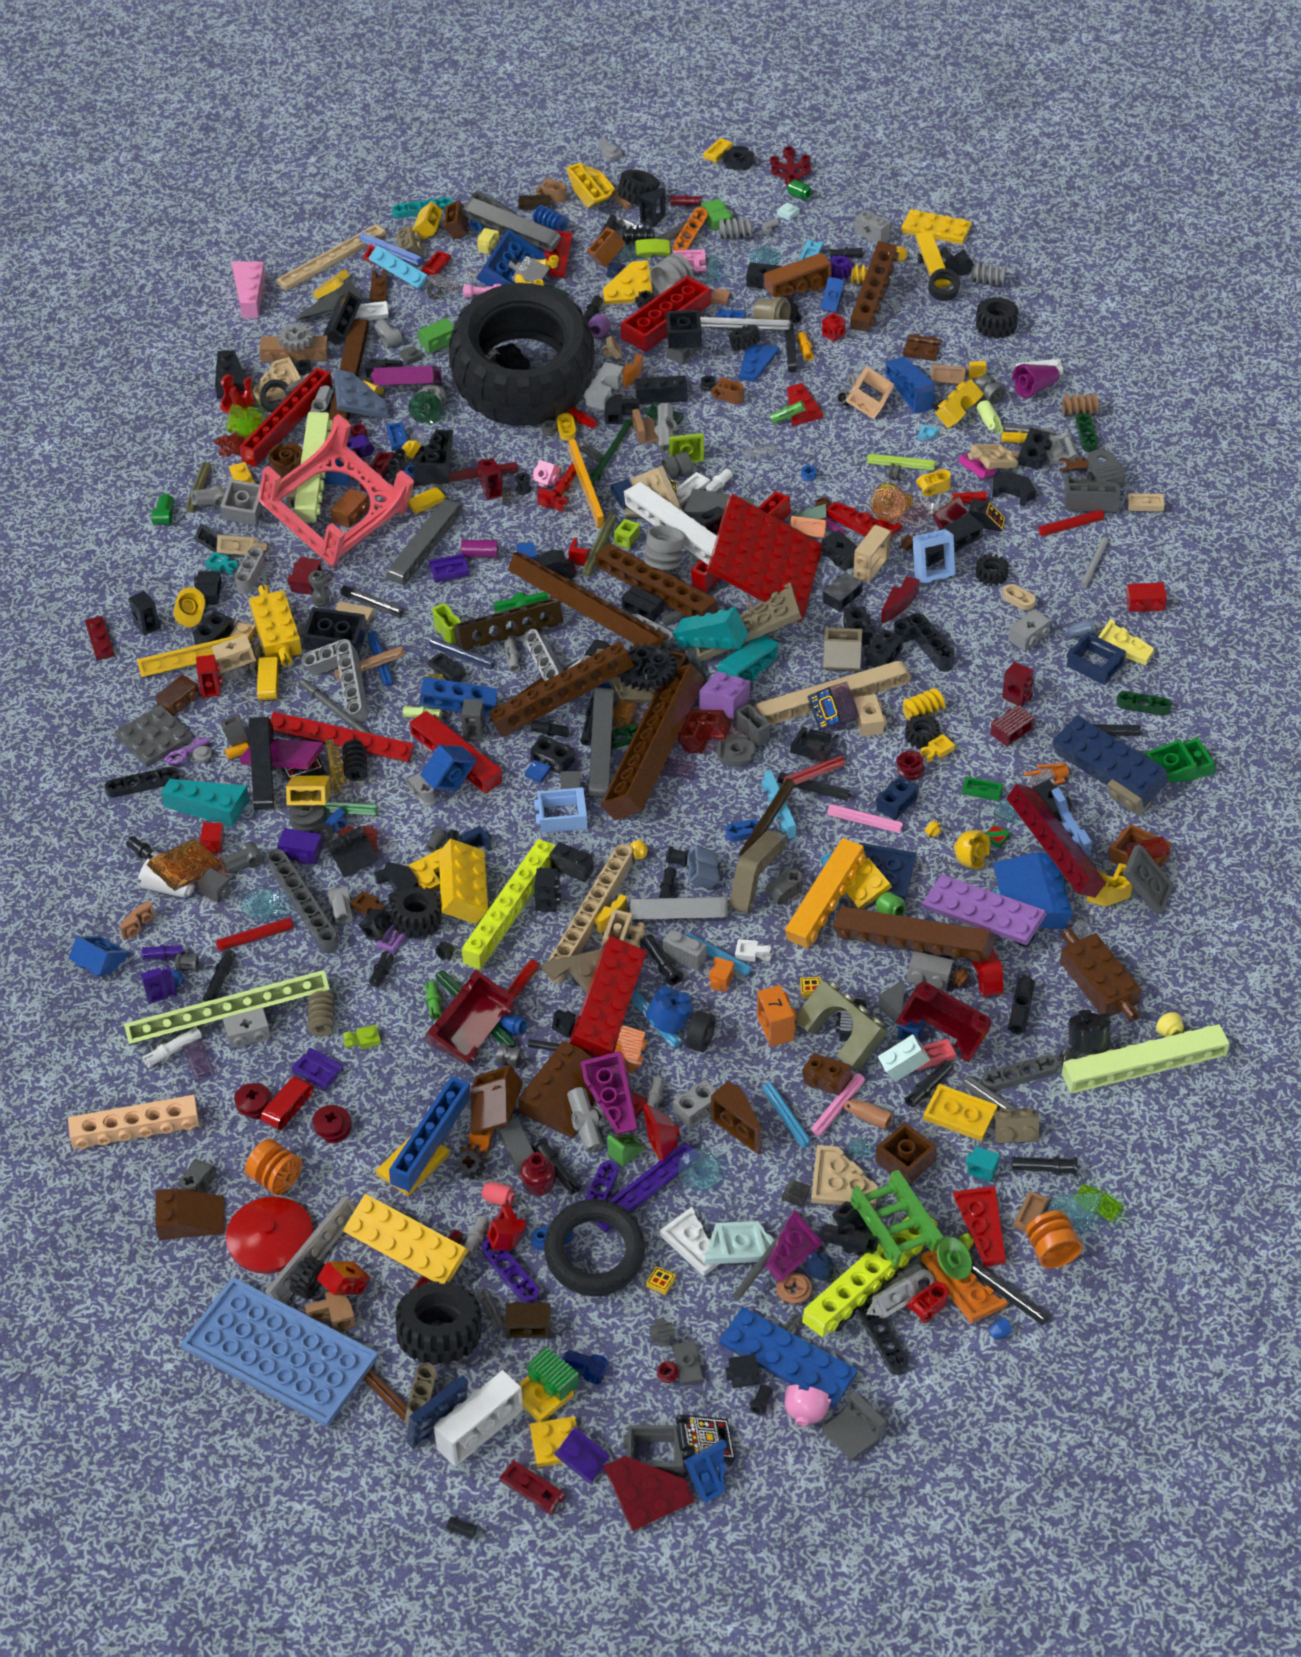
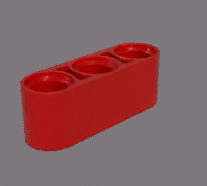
M293 1076L265 1107L261 1114V1121L281 1131L312 1096L314 1085L297 1076Z

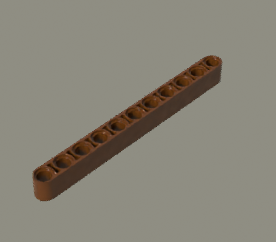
M368 319L353 320L346 338L339 369L352 372L357 377L359 376L369 331ZM334 391L329 420L333 421V418L339 414L349 422L350 412L337 410L336 392Z
M519 552L513 553L508 567V571L635 645L643 646L646 643L647 646H650L654 643V647L661 645L662 648L666 637L664 634L527 555Z

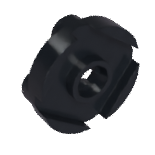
M733 146L731 150L727 151L726 149L723 152V163L727 169L748 170L754 162L753 151L750 152L749 148L745 146Z

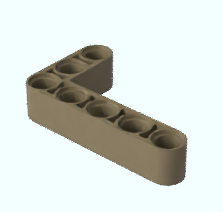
M767 830L739 858L729 902L730 909L746 914L750 913L754 904L759 875L783 852L787 843V835Z

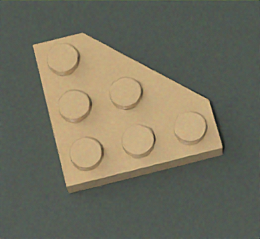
M290 357L274 361L271 364V369L265 372L260 379L259 385L253 388V396L258 405H261L260 392L266 382L278 379L290 385L301 379ZM274 387L267 391L266 398L268 402L286 398V394L282 389Z
M663 465L630 479L632 486L641 482L649 486L655 493L660 494L662 498L671 502L676 508L682 510Z
M817 1145L811 1203L841 1206L845 1201L851 1202L850 1198L854 1186L858 1185L863 1194L878 1189V1186L863 1175L864 1172L853 1161L850 1162L839 1147ZM877 1199L869 1201L873 1209H876Z

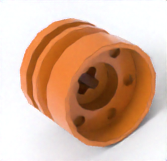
M272 1138L265 1139L249 1155L245 1166V1174L258 1184H262L265 1189L274 1195H282L298 1179L302 1169V1159L290 1150H285V1147Z
M1057 1210L1043 1213L1033 1219L1026 1228V1236L1031 1246L1035 1249V1255L1039 1263L1044 1268L1053 1269L1067 1265L1075 1260L1082 1251V1243L1077 1233L1073 1230V1225L1068 1215L1063 1211Z

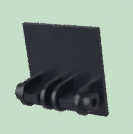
M361 826L326 844L344 878L379 860Z

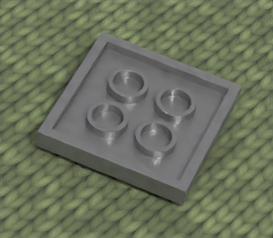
M162 705L114 731L115 737L145 767L186 745L193 739V736Z

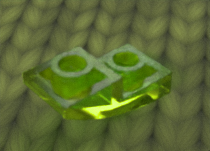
M1085 1184L1079 1188L1072 1198L1087 1212L1095 1209L1110 1223L1123 1207L1111 1196Z

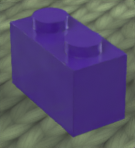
M284 828L277 843V849L285 852L289 860L316 864L323 849L322 835Z

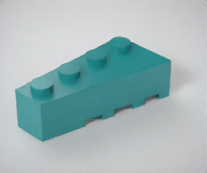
M764 635L755 638L736 652L730 654L726 659L721 660L717 670L718 672L753 682L759 672H763L777 658L779 643Z

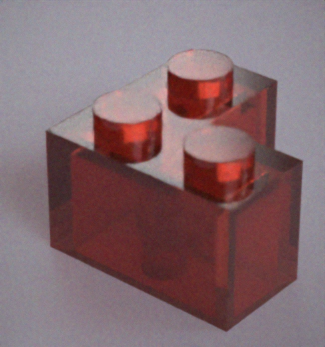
M690 710L678 740L686 753H703L709 739H726L731 724L724 710Z

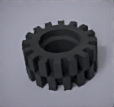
M744 325L742 328L738 327L737 330L734 329L733 332L728 334L732 349L734 350L747 349L749 346L757 344L761 339L756 325Z
M989 554V557L983 555V558L980 557L979 561L977 560L976 578L980 583L983 581L984 585L989 583V586H992V584L998 586V583L1003 584L1008 577L1009 564L1004 557L1000 556L998 558L997 554L995 556ZM987 569H996L997 571H989Z
M922 714V717L916 715L914 718L912 716L905 726V739L907 743H910L912 747L916 745V748L919 749L920 746L922 748L928 746V742L937 738L940 727L939 723H936L935 718L931 720L932 716L928 715L926 718L925 714ZM917 730H926V731H928V733L922 734V733H918V732H916V731H917Z
M311 1256L305 1257L304 1262L301 1261L299 1263L300 1266L296 1267V1272L292 1274L293 1279L290 1280L291 1285L289 1286L291 1292L306 1300L311 1299V1296L314 1297L315 1292L319 1291L320 1285L322 1286L317 1277L325 1266L324 1263Z

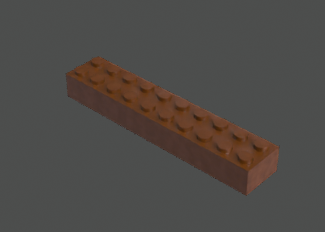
M692 663L677 668L676 675H673V680H669V684L663 683V688L658 686L600 804L614 820L626 818L635 813H641L645 809V804L652 794V789L658 781V776L665 767L664 764L667 757L671 754V749L677 741V736L682 730L683 724L689 716V711L695 703V698L705 680Z

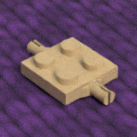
M972 444L968 458L970 460H980L988 469H1008L1017 467L1018 461L1015 458H1018L1020 452L1008 451L1001 444Z

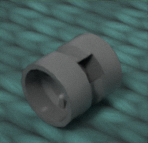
M984 374L975 382L984 393L982 398L989 401L992 405L998 404L1004 398L1006 388L999 382H996L990 375Z
M687 452L675 454V457L668 456L661 460V465H663L669 480L678 477L679 474L683 476L692 473V463Z

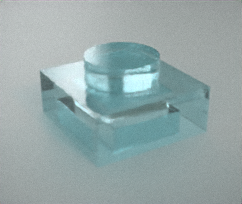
M1003 798L994 809L993 815L1011 823L1017 813L1007 799Z

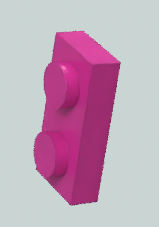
M969 453L960 455L958 462L963 464L966 469L976 473L978 477L987 478L995 475V468H986L978 459L970 460L968 458Z

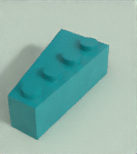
M732 607L728 611L724 609L719 610L715 614L709 612L701 617L696 615L683 618L672 633L679 647L740 649L749 635L736 607Z
M169 779L161 791L165 808L216 823H223V825L230 827L234 826L250 801L247 785Z

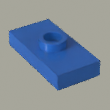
M828 277L821 310L837 313L845 285L844 280Z
M403 422L387 424L386 430L392 451H396L399 448L402 449V446L408 441Z

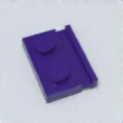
M464 553L429 560L434 582L470 576Z
M169 965L162 970L157 968L141 973L148 1004L167 999L172 994L177 996Z
M309 1048L308 1052L303 1054L292 1066V1073L324 1090L338 1077L339 1072L344 1070L342 1064L312 1048Z
M576 1427L570 1431L554 1453L557 1458L589 1484L610 1457Z

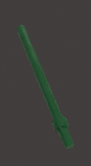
M630 419L626 420L601 462L592 471L590 480L593 486L597 480H600L604 468L631 427L632 421Z

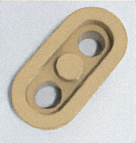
M1008 584L1003 587L1002 597L1004 600L1022 610L1034 608L1036 598L1033 594L1014 584Z

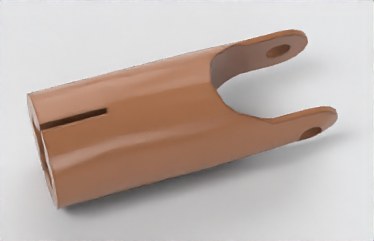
M851 1099L844 1104L845 1110L883 1130H887L892 1122V1112L869 1102Z

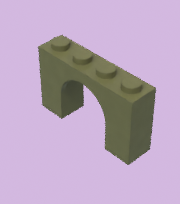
M822 980L796 1014L797 1019L794 1021L806 1031L816 1034L831 1014L839 1010H847L852 1017L853 1030L851 1036L836 1056L844 1063L849 1064L852 1069L859 1071L889 1031L883 1027L885 1025L884 1022L877 1017L872 1018L868 1015L870 1011L861 1004L858 1007L851 995L840 992L841 987L833 981L829 983Z

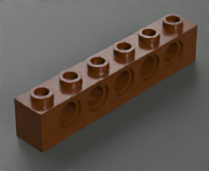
M881 241L877 242L850 318L851 329L870 332L871 327L875 326V315L880 312V301L884 300L885 287L888 288L890 283L889 276L893 275L895 265L893 264L899 258L897 245Z

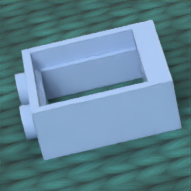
M943 529L913 536L914 570L917 579H920L922 583H931L932 580L947 579L949 576L955 575L954 538L952 533ZM944 544L945 567L926 572L925 548Z
M583 787L537 792L538 800H534L535 811H539V814H536V825H540L541 833L587 829ZM577 804L578 815L548 818L544 816V807Z

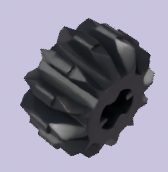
M472 1143L467 1144V1149L464 1146L459 1147L461 1153H454L458 1161H453V1165H459L455 1172H462L461 1178L463 1179L469 1176L470 1180H474L475 1175L479 1178L482 1177L481 1170H488V1167L483 1165L489 1162L488 1158L483 1159L487 1151L483 1150L479 1153L481 1146L476 1145L473 1148ZM467 1159L475 1160V1164L471 1166V1164L467 1163Z

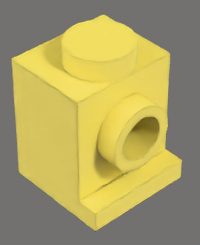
M484 228L477 239L478 252L491 254L492 250L500 242L499 231Z

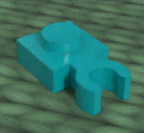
M213 552L205 561V568L220 571V573L225 570L229 575L234 574L233 568H239L237 561H230L228 556Z

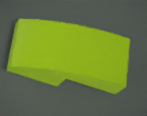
M644 239L635 241L636 256L651 258L654 254L668 257L671 253L669 240Z

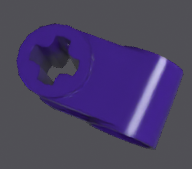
M364 434L348 439L347 447H352V450L359 458L369 456L374 452L373 444Z

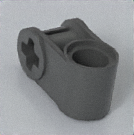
M796 869L787 871L777 879L769 882L765 892L778 905L784 904L802 891V873Z
M194 1159L180 1178V1186L185 1190L204 1192L215 1177L216 1167Z

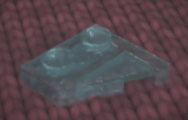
M1056 1194L1047 1212L1057 1210L1065 1212L1073 1228L1087 1233L1103 1194Z

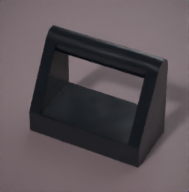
M665 188L644 193L639 197L640 223L647 226L651 224L654 228L666 216ZM659 200L660 212L656 213V202Z

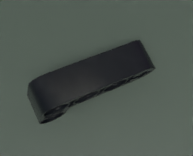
M914 613L894 622L893 633L903 636V643L914 639L937 669L942 672L952 670L954 652L926 616L921 613Z

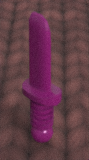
M831 518L820 519L827 520L826 527L834 532L840 530L842 533H845L844 529L831 522Z

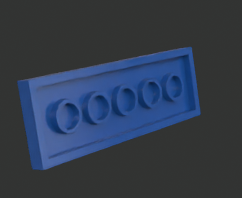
M745 1307L741 1308L719 1340V1345L739 1356L755 1354L759 1367L791 1385H799L798 1389L809 1391V1387H813L829 1395L828 1399H831L830 1407L832 1408L836 1407L858 1374V1369Z

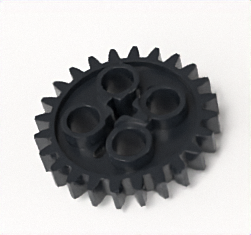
M644 643L643 646L637 644V648L630 646V651L626 650L634 667L617 675L620 678V682H625L626 687L631 685L632 690L638 687L639 691L642 688H645L647 692L649 688L655 691L656 686L663 688V683L669 684V680L674 679L673 675H676L677 664L675 656H672V652H667V648L661 649V645L654 647V643L647 646Z

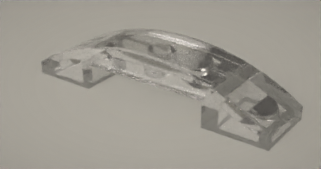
M471 266L462 268L460 275L444 278L440 274L427 276L426 279L443 290L455 291L463 289L464 285L476 282L480 271Z

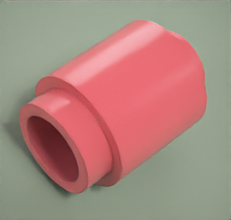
M494 1181L491 1183L486 1182L482 1190V1198L486 1199V1202L502 1206V1204L512 1205L515 1199V1192H513V1187Z

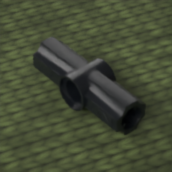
M1028 976L1018 978L1013 997L1008 1030L1016 1035L1026 1032L1035 981Z
M826 1223L821 1227V1241L842 1246L845 1253L849 1254L860 1251L873 1254L877 1251L879 1243L877 1236L858 1232L853 1224L839 1227Z

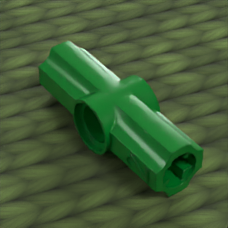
M519 592L513 595L512 599L493 602L494 611L498 613L549 599V596L546 592L531 595Z

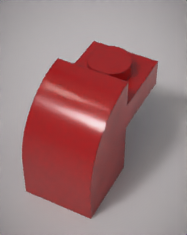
M502 1204L497 1219L492 1220L487 1237L493 1250H510L515 1248L519 1244L525 1229V1219H517V1215L510 1204Z

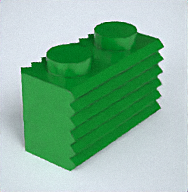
M545 1347L527 1364L529 1379L535 1384L540 1383L544 1387L546 1394L552 1398L555 1396L561 1401L579 1384L578 1372L549 1350L548 1347Z

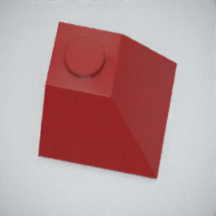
M643 1104L648 1141L658 1160L662 1161L678 1146L677 1136H680L677 1123L674 1124L668 1115L648 1104Z

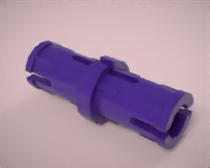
M160 944L158 947H142L143 960L176 958L177 953L184 955L183 945L165 946V944Z

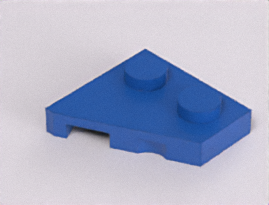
M722 1439L684 1460L700 1500L703 1503H707L719 1496L725 1490L723 1476L726 1463L723 1460L724 1449H726L727 1444Z

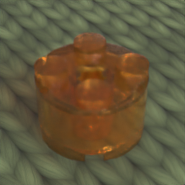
M894 483L879 484L872 492L870 500L871 509L878 519L890 522L903 515L906 509V497L904 491ZM888 499H891V502H892V503H889V505H886L885 501H887Z

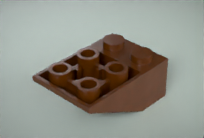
M511 1065L475 1077L471 1087L472 1135L481 1132L485 1133L497 1127L501 1128L509 1123L523 1085L522 1080Z

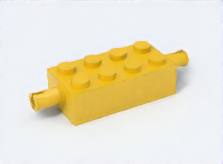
M264 584L265 590L260 585L258 587L260 596L249 598V604L264 656L278 657L281 660V665L286 666L285 661H287L289 666L293 662L291 656L302 654L285 592L283 590L270 593L268 585Z

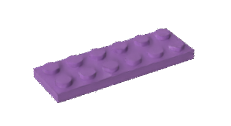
M942 874L922 903L923 908L977 928L981 927L982 929L990 930L991 933L1028 945L1046 917V912L1043 909Z

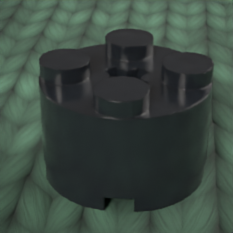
M1085 1009L1080 1010L1078 1015L1069 1019V1045H1071V1049L1080 1053H1092V1050L1095 1049L1103 1052L1110 1048V1015L1091 1013L1090 1010Z

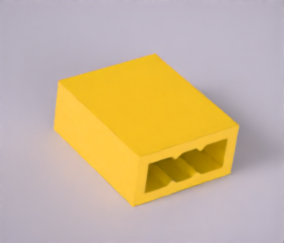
M292 776L286 786L287 805H326L331 796L330 776Z

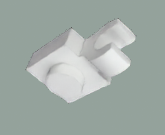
M738 939L735 958L744 961H755L756 957L761 960L770 961L772 953H770L771 946H758V941Z

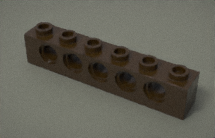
M550 598L452 625L456 646L466 651L473 649L476 645L486 646L491 644V641L507 640L509 636H522L525 634L524 632H528L531 629L540 631L542 627H556L558 623L564 621L560 601ZM544 612V618L540 620V614ZM528 617L527 623L523 624V619ZM511 621V626L506 629V624ZM494 626V631L489 634L490 627ZM477 630V636L472 638V633Z

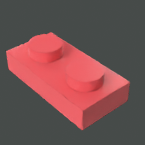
M945 1039L923 1046L930 1061L919 1067L917 1071L941 1064L944 1060L948 1062L956 1059V1053L949 1040Z

